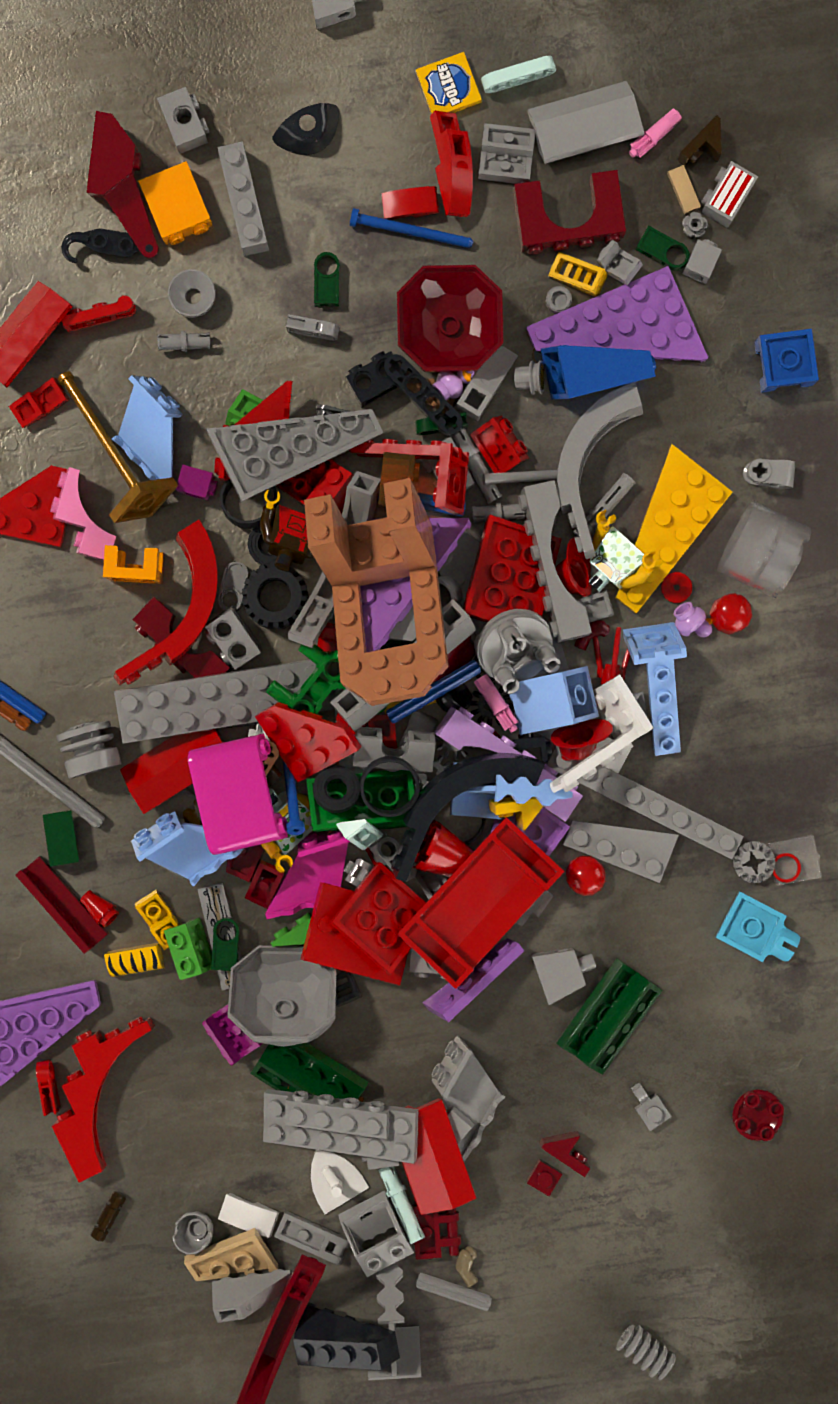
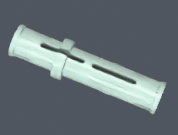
M395 1167L379 1169L378 1172L387 1189V1198L391 1199L409 1244L425 1238L405 1192L407 1190L405 1184L402 1185Z

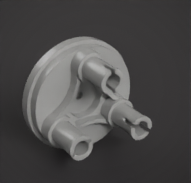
M512 609L498 614L483 627L477 639L476 655L479 664L489 676L502 685L504 692L507 691L508 694H513L519 689V681L535 676L543 668L548 673H554L560 668L558 664H561V662L556 657L553 647L552 631L545 619L531 610Z

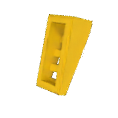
M558 252L548 276L581 292L597 297L603 288L608 274L604 268ZM564 262H567L568 265L564 274H559ZM574 266L578 268L573 279L569 278ZM585 270L587 274L582 283L579 280ZM593 275H596V278L592 286H590L589 284L593 278Z

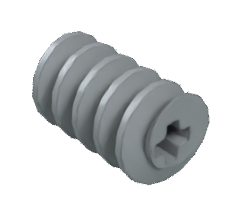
M630 1325L623 1332L616 1346L617 1351L626 1347L624 1353L626 1358L634 1354L633 1364H637L642 1360L643 1362L640 1367L642 1371L650 1367L651 1369L648 1374L650 1378L658 1373V1380H662L670 1372L676 1361L675 1353L668 1352L665 1345H659V1341L656 1338L651 1339V1334L646 1331L643 1332V1328L640 1325Z

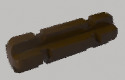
M117 1191L112 1192L108 1200L110 1203H106L96 1222L98 1226L95 1225L91 1232V1237L96 1241L103 1242L109 1233L107 1229H111L120 1212L119 1206L122 1207L126 1200L125 1195Z

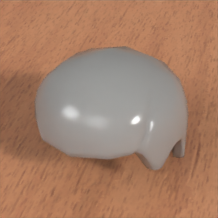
M199 1211L187 1212L175 1223V1232L172 1240L179 1251L187 1255L198 1254L211 1243L214 1229L211 1219L206 1214Z

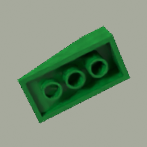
M409 770L369 772L363 787L366 798L375 807L383 810H395L403 807L414 794L412 773ZM357 773L356 775L360 782L362 773ZM316 778L306 779L312 831H340L336 825L337 823L363 819L377 829L408 827L403 821L406 812L395 817L378 815L366 806L361 796V790L358 801L363 806L355 804L350 810L343 813L328 812L317 804L313 796V784ZM333 780L327 785L326 791L330 797L339 799L346 794L347 787L343 781Z

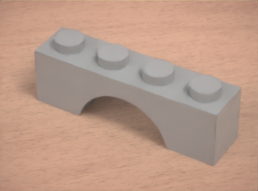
M243 141L217 147L244 256L269 251Z

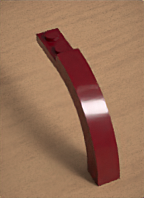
M301 1255L270 1317L235 1404H265L290 1340L324 1273L326 1264L319 1262L313 1257Z

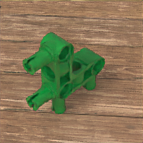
M301 644L298 651L316 664L315 670L297 693L290 692L276 680L269 685L265 692L277 702L287 704L288 708L295 710L298 704L305 703L308 705V712L317 714L323 707V701L332 690L337 688L346 689L340 682V672L336 675H329L327 672V667L331 662H339L338 651L325 652L316 644L313 648ZM387 706L384 707V708H383L380 712H378V713L383 712V711L387 708Z

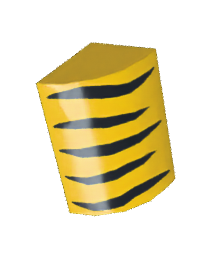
M159 943L117 949L104 954L106 966L111 977L165 968Z

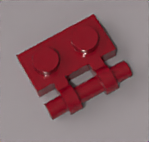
M411 1205L425 1235V1238L414 1243L416 1260L442 1258L441 1247H449L450 1256L459 1255V1245L462 1243L457 1221L460 1220L459 1211H456L455 1208L446 1210L444 1213L434 1212L421 1215L417 1205ZM439 1223H447V1236H440Z

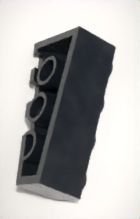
M309 1302L299 1320L293 1338L297 1364L300 1366L383 1370L400 1358L395 1331L369 1322L365 1324L357 1322L354 1317L348 1315L345 1317L336 1315L333 1310L327 1308L323 1310L315 1307V1304Z

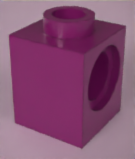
M182 464L177 482L178 487L175 490L184 495L209 501L210 495H215L218 481L215 480V475L212 472Z

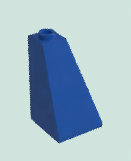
M569 345L541 348L551 400L570 399L656 377L654 371L656 369V362L649 350Z

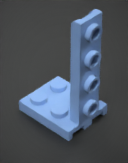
M674 622L623 629V638L634 665L646 663L654 754L658 756L681 752L674 659L687 657V651Z

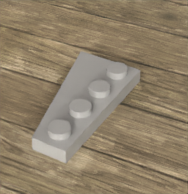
M572 820L562 845L660 883L679 835Z

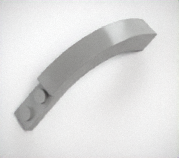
M636 382L608 393L593 404L580 417L571 430L560 456L557 475L560 507L562 514L568 513L571 527H577L579 536L575 537L578 553L584 551L585 559L596 557L581 503L580 484L583 468L596 443L608 431L628 419L643 415L642 403Z
M356 471L347 486L342 512L347 525L373 520L381 479ZM323 572L312 594L288 632L289 640L313 648L329 619H333L335 616L332 586Z

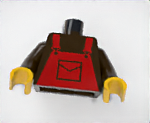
M267 489L264 493L267 503L263 506L260 530L263 541L269 545L268 552L277 556L274 566L279 570L288 571L292 562L303 564L306 558H314L308 548L306 516L304 513L279 504L275 508L274 504L279 501L280 493L277 491V498L271 501L267 498L269 491Z

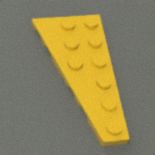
M673 444L670 445L635 546L644 554L655 551L653 561L662 559L663 563L658 567H654L653 572L645 583L630 588L623 587L618 589L615 597L634 614L640 610L732 494L729 488Z

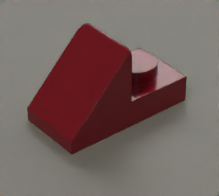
M261 860L244 898L268 909L286 872H279L274 865Z
M578 1131L545 1137L539 1142L543 1150L583 1177H586L590 1171V1166L586 1162L588 1158L576 1149L574 1152H571L580 1138Z

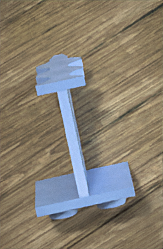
M131 375L128 379L134 385L119 435H115L112 440L125 450L127 456L143 469L145 475L150 480L173 477V418H180L183 415L178 410L180 405L171 396L168 395L166 397L160 391L162 386L153 377Z
M496 775V783L476 786L453 798L450 805V815L501 819V817H498V815L489 810V799H495V802H499L505 796H511L517 804H525L531 797H536L542 806H550L557 799L572 798L573 792H565L564 789L553 793L550 788L551 779H544L537 786H533L526 777H518L512 784H508L501 775Z
M175 811L171 814L166 813L157 819L155 825L149 829L144 828L135 834L134 839L131 840L139 862L146 858L189 879L192 886H195L201 877L214 873L223 862L236 858L243 851V849L213 855L208 849L203 825L180 822Z

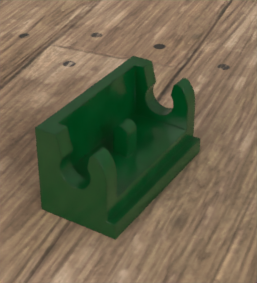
M72 810L42 814L50 867L79 862Z

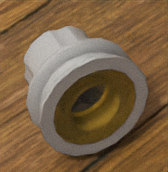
M530 361L529 366L515 367L514 382L516 390L530 389L532 395L536 392L544 393L545 370L543 361L538 363Z

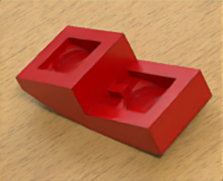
M436 186L407 188L381 193L384 219L394 220L408 216L418 218L439 213Z
M52 377L35 391L27 392L8 407L21 427L26 428L68 402L70 398L57 378Z

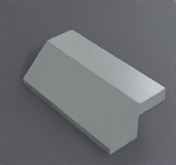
M627 81L528 109L529 120L536 132L538 150L545 164L644 135L635 96Z

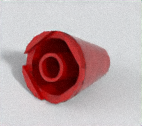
M433 820L412 867L416 870L451 877L474 850L443 824Z

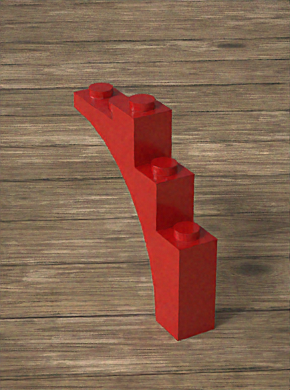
M142 1016L128 1023L129 1028L121 1032L119 1028H116L104 1034L106 1039H103L100 1030L93 1034L91 1030H88L76 1036L78 1041L72 1045L84 1073L80 1069L66 1076L67 1081L62 1085V1088L74 1112L72 1113L71 1109L57 1115L58 1120L52 1125V1128L79 1183L102 1172L107 1166L100 1148L97 1131V1108L101 1089L111 1066L119 1055L133 1041L155 1027L151 1017L145 1020Z

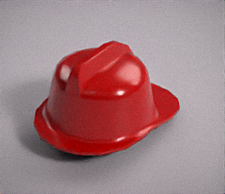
M575 537L568 542L566 558L556 566V572L570 594L579 593L587 597L591 595L592 585L589 583L591 579V563L589 562L590 558L585 559L584 551L578 553Z
M603 719L588 720L572 726L558 728L551 734V742L559 747L561 757L565 761L586 759L596 749L597 743L611 735L613 726L609 721Z

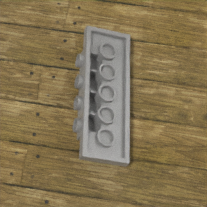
M267 1089L264 1092L263 1142L415 1163L417 1160L418 1109L384 1105L381 1101L368 1103L361 1102L356 1098L339 1099L329 1094L317 1096L309 1095L306 1091L287 1092Z

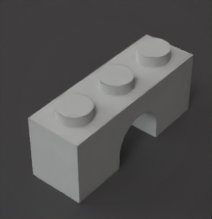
M361 727L355 732V737L362 747L353 753V766L365 770L372 761L380 757L395 756L407 761L417 774L433 771L436 745L435 732L408 730L406 743L402 747L395 749L385 746L382 742V728ZM393 762L382 763L374 767L383 768L390 772L408 770L403 765Z

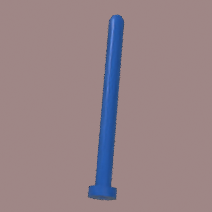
M356 208L352 210L350 226L352 227L361 224L465 248H470L473 244V240L469 237L360 214V209Z
M283 761L289 813L286 831L289 835H300L305 832V823L300 820L295 777Z

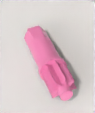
M673 108L651 128L644 131V135L639 136L630 144V156L633 158L639 156L641 158L652 147H655L659 140L681 122L682 117L680 113Z
M488 674L477 679L474 682L503 729H509L511 733L518 728L515 724L519 721L498 692Z

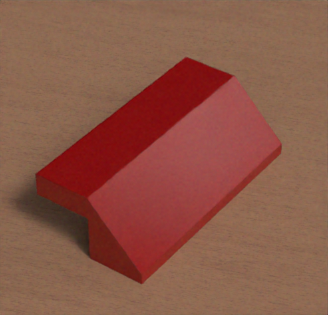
M37 281L0 327V383L5 387L11 384L73 307L55 291Z
M217 728L173 735L120 769L130 794L143 814H146L193 784L188 764V753L193 749L224 743L221 739L222 735Z
M435 1099L417 1108L409 1105L405 1108L418 1109L417 1160L415 1163L402 1162L419 1213L423 1215L452 1210L477 1199L442 1099Z

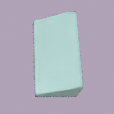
M365 819L336 824L345 839L361 850H365L383 835L379 829Z

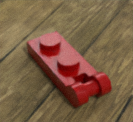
M123 295L118 298L116 303L107 304L106 302L94 304L92 309L84 311L82 309H72L62 319L63 327L68 332L131 317L136 313V306L129 296Z

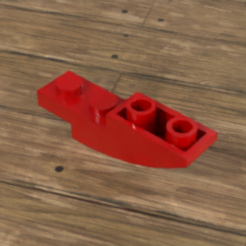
M435 110L430 115V120L441 162L435 167L445 213L448 216L468 217L470 215L473 189L472 155L468 131L460 130L456 113Z

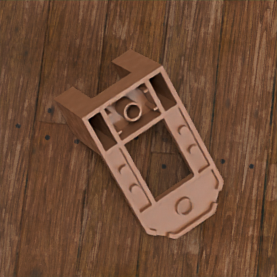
M410 478L383 483L387 517L347 525L331 494L304 500L308 548L332 586L340 682L343 687L360 696L371 706L423 697L432 688L431 684L438 675H442L449 667L433 528ZM410 576L417 643L367 652L360 586Z

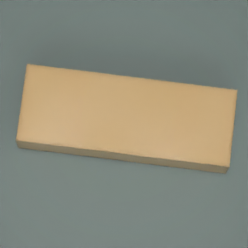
M684 165L668 171V177L684 215L700 209L701 205Z

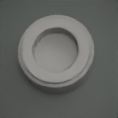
M562 286L553 287L546 296V306L555 314L569 309L572 302L570 291Z

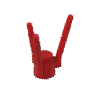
M621 627L616 628L612 664H605V669H603L598 636L593 638L597 677L601 678V684L618 675H621L622 679L625 680L630 653L627 648L622 666L617 665Z

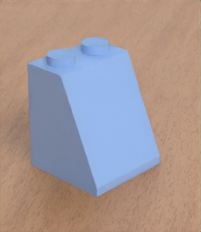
M588 666L519 681V689L515 693L509 694L513 702L516 718L519 721L516 725L519 728L520 735L572 725L599 717Z

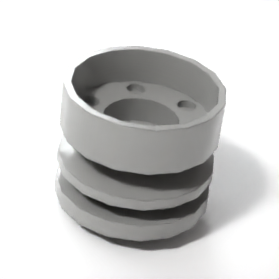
M110 721L83 723L70 727L64 733L56 736L58 742L68 740L71 742L70 745L60 748V751L65 753L73 752L75 756L64 762L68 779L122 764L118 748H105L104 745L105 742L114 738V734L101 735V731L111 728Z

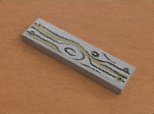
M224 882L197 889L211 948H213V928L216 922L223 917L232 918ZM223 921L218 925L217 932L222 939L231 940L234 938L236 931L232 922ZM240 948L238 952V962L242 959ZM217 970L221 989H229L231 971Z

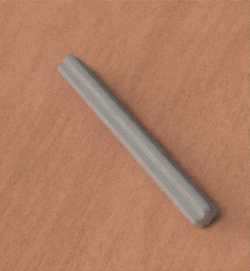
M0 735L1 755L94 828H99L103 824L105 816Z

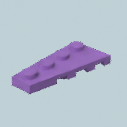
M508 938L499 942L473 968V972L457 989L450 983L446 984L423 1002L424 1006L430 1012L449 1023L524 952L523 948L519 943Z

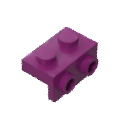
M228 1004L202 1022L207 1034L213 1039L222 1056L231 1066L263 1044L253 1042L228 1018Z

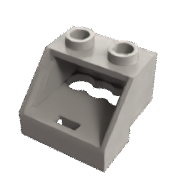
M385 1190L338 1214L340 1224L354 1256L367 1277L414 1253L412 1244H409L396 1209L391 1200L387 1198ZM395 1227L396 1235L367 1250L362 1248L364 1241L374 1239L377 1234L385 1233L387 1229Z

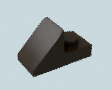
M718 115L680 152L677 160L684 167L690 161L695 163L703 155L704 151L715 162L719 161L722 149L721 118Z

